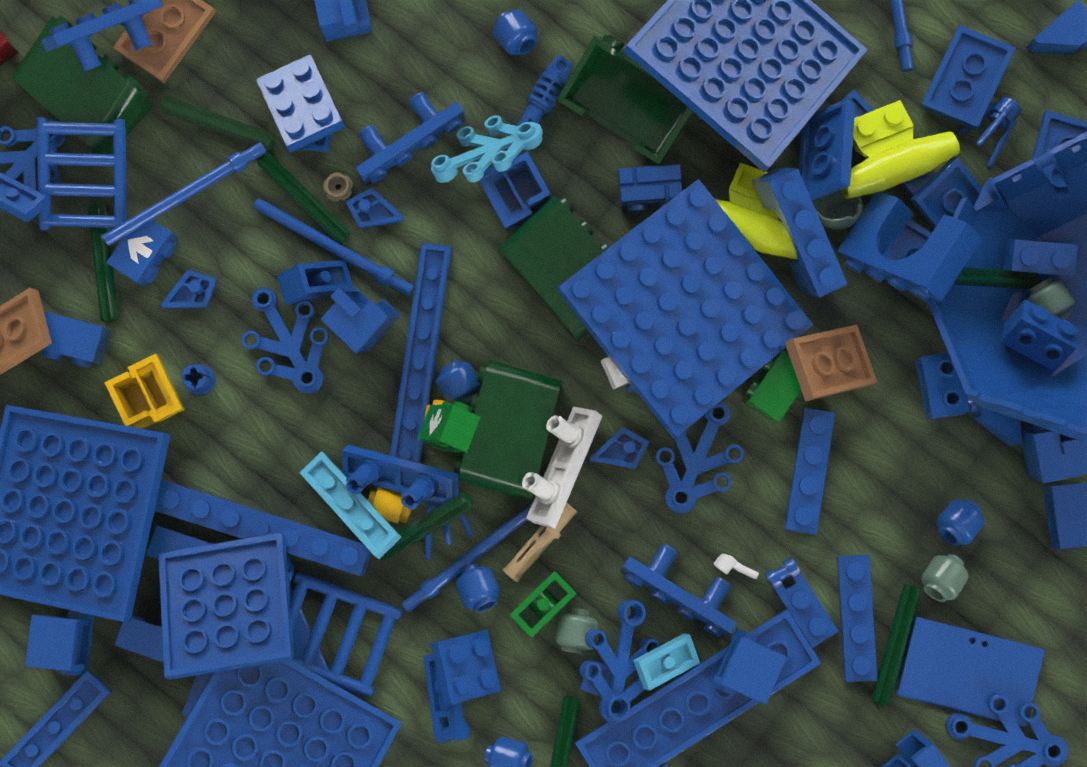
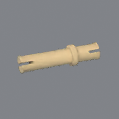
M566 502L556 529L541 525L510 563L503 568V571L518 583L555 538L559 539L561 530L578 512Z

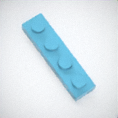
M322 451L300 472L305 480L378 559L401 538L399 533L362 493L353 494L347 490V477Z

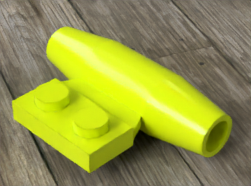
M901 100L854 118L853 146L856 152H859L867 159L851 168L850 186L841 189L843 196L849 199L882 192L931 172L960 153V146L953 132L949 131L913 139L914 125Z
M740 163L729 187L730 202L715 200L754 250L765 254L797 259L794 245L783 222L778 220L779 216L773 210L763 208L753 185V179L768 172L764 173L760 169Z

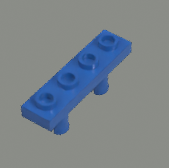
M128 0L130 5L123 8L117 3L102 9L104 15L95 18L94 14L90 13L76 19L78 25L68 28L67 23L49 29L51 36L41 40L46 52L66 44L69 47L72 46L82 70L85 72L102 65L90 41L92 34L118 24L124 25L135 51L145 48L153 43L141 18L144 17L143 14L149 13L163 5L160 0Z
M424 92L417 93L409 100V103L422 121V124L391 145H386L373 125L362 129L358 135L372 155L371 158L355 167L365 184L370 181L372 183L378 182L387 175L386 171L395 165L399 167L411 160L413 157L411 154L421 148L426 150L432 147L438 141L437 137L445 132L450 134L463 125L462 121L465 120L464 111L459 103L456 101L443 111L437 112Z
M347 445L342 450L343 474L347 477L346 482H348L346 488L353 494L361 493L368 484L402 493L401 497L403 498L401 502L403 506L412 510L416 509L424 499L444 504L458 496L457 473L352 445Z
M666 544L661 545L649 566L643 565L632 557L625 561L620 572L625 574L624 579L631 585L638 588L642 585L652 591L650 595L655 600L663 604L669 602L678 607L677 612L681 616L691 621L694 618L705 624L704 629L708 633L720 638L721 635L726 637L734 630L737 622L722 614L718 609L731 587L725 580L715 577L702 599L696 598L666 579L665 575L678 554L675 549Z

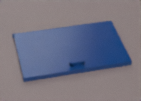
M916 616L896 695L1001 722L996 713L992 712L987 705L991 695L1000 694L1008 699V709L1018 726L1026 728L1028 725L1027 721L1020 718L1018 708L1024 702L1032 703L1045 649ZM1000 698L995 699L993 703L996 710L1002 708L1003 701ZM1031 706L1026 707L1024 710V715L1027 718L1029 717Z

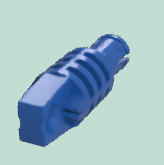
M558 55L549 67L542 72L527 98L529 105L516 126L528 121L539 124L543 115L551 112L567 82L573 66L572 62Z

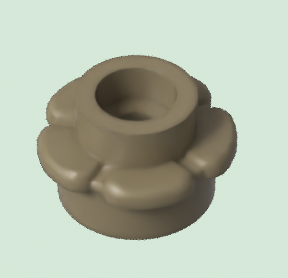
M335 172L324 181L323 190L331 201L338 202L341 199L344 201L352 194L351 188L353 183L349 176ZM337 185H341L340 190H336Z

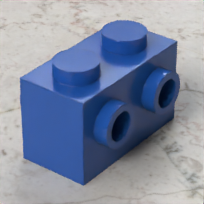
M1024 300L1004 322L1001 343L1055 372L1077 349L1079 329L1069 321L1062 320L1047 312L1043 307Z
M948 352L923 356L915 360L926 421L963 415L970 412L969 406H972V400L965 393Z

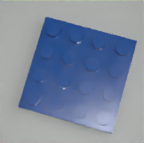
M283 533L158 553L165 678L171 680L295 659L286 543Z

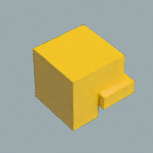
M156 353L129 366L130 372H125L104 382L125 426L144 429L185 410L159 355Z

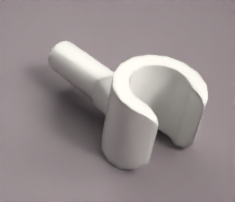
M724 553L714 562V566L726 575L732 568L753 579H757L759 572L741 565L732 556Z

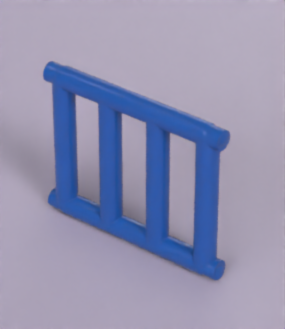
M38 117V192L45 195L48 205L38 213L39 229L47 230L51 229V226L115 228L127 221L125 120L117 119L114 120V123L49 122V119ZM50 134L113 136V154L50 153ZM50 165L114 167V185L50 183ZM51 196L114 197V216L51 214Z
M296 572L294 576L296 586L290 600L292 630L307 590L311 589L325 594L302 659L295 658L292 661L340 688L371 698L374 694V687L372 686L374 677L395 620L400 619L403 610L315 577ZM339 599L355 606L332 668L328 670L314 665L313 662L336 601ZM367 609L384 617L359 681L342 674Z

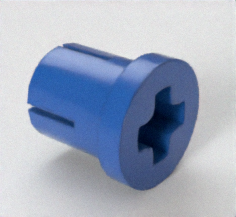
M190 365L182 372L183 384L189 392L195 395H205L215 385V375L205 365ZM197 373L203 375V379L198 380V385L191 382V379L195 378Z

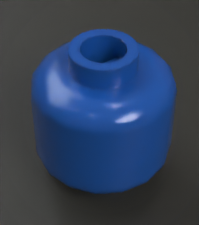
M513 10L499 15L493 34L494 38L508 54L525 55L535 47L538 29L523 11Z
M458 359L438 371L440 376L436 379V384L448 403L454 404L457 401L467 405L472 402L475 392L481 388V383L477 382L478 376L468 362L461 363Z
M952 500L937 519L938 533L943 540L951 545L970 544L984 526L981 508L971 500Z
M471 564L461 570L462 575L456 580L455 586L465 608L474 609L475 612H483L498 603L497 598L500 596L501 589L491 568Z
M500 737L493 745H488L484 755V763L488 764V767H531L533 762V753L529 752L526 743L507 737Z

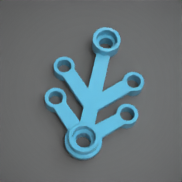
M500 116L488 118L484 123L488 134L491 136L498 134L507 136L502 139L475 134L472 127H463L456 135L462 146L471 145L479 148L453 158L447 155H439L432 160L431 171L436 181L440 183L452 180L458 173L457 167L465 164L467 165L463 168V173L468 182L480 180L484 175V171L491 163H493L497 171H505L511 167L512 161L522 149L531 150L541 144L543 139L541 126L534 122H525L519 126L503 123Z

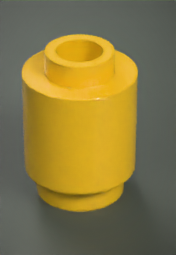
M378 487L377 492L371 490L368 501L387 521L399 524V522L407 524L411 509L403 506L401 502L403 498L401 497L402 493Z

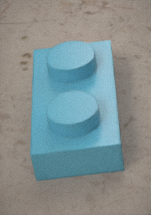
M685 633L633 660L643 689L649 691L700 664L691 636Z

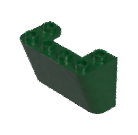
M51 16L11 78L61 122L114 123V120L124 119L127 136L153 108L146 99L149 94L129 74L125 78L117 72L119 66L106 54L103 58L97 54L102 65L83 72L72 46L69 47L66 44L46 52L41 40L51 36L49 29L67 23L68 28L74 27L63 16H60L58 19ZM92 43L94 50H96L97 46ZM77 135L97 154H110L113 151V136Z
M612 35L594 36L558 96L557 101L581 116H590L634 144L633 149L655 163L661 164L695 112L623 51L624 42Z
M553 196L498 248V252L517 274L521 273L555 312L557 321L577 343L589 331L556 289L607 250L608 247L603 242L599 245L593 239L592 235L594 232L583 219L579 222L573 216L572 212L574 209L563 196L559 199Z
M489 359L487 365L481 364L477 382L481 383L480 394L473 395L470 406L472 407L471 413H475V415L481 418L467 453H464V456L458 455L454 473L459 475L458 481L463 484L533 501L534 494L523 488L522 481L529 472L537 473L538 475L540 473V466L549 434L546 425L555 412L562 380Z

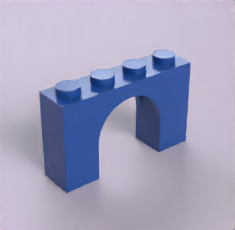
M778 167L753 179V185L763 208L771 209L779 216L792 240L797 259L789 262L788 266L799 291L820 298L847 285L799 169Z
M883 192L875 193L837 251L846 259L844 264L856 273H860L862 270L866 271L868 276L878 282H882L883 279L888 280L887 282L900 291H904L907 288L912 294L924 301L929 297L941 302L983 238L969 223L944 214L928 240L917 252L903 259L892 260L893 246L914 213L899 198Z
M156 525L146 555L159 559L158 553L215 543ZM132 615L130 622H122L115 646L164 662L162 624Z

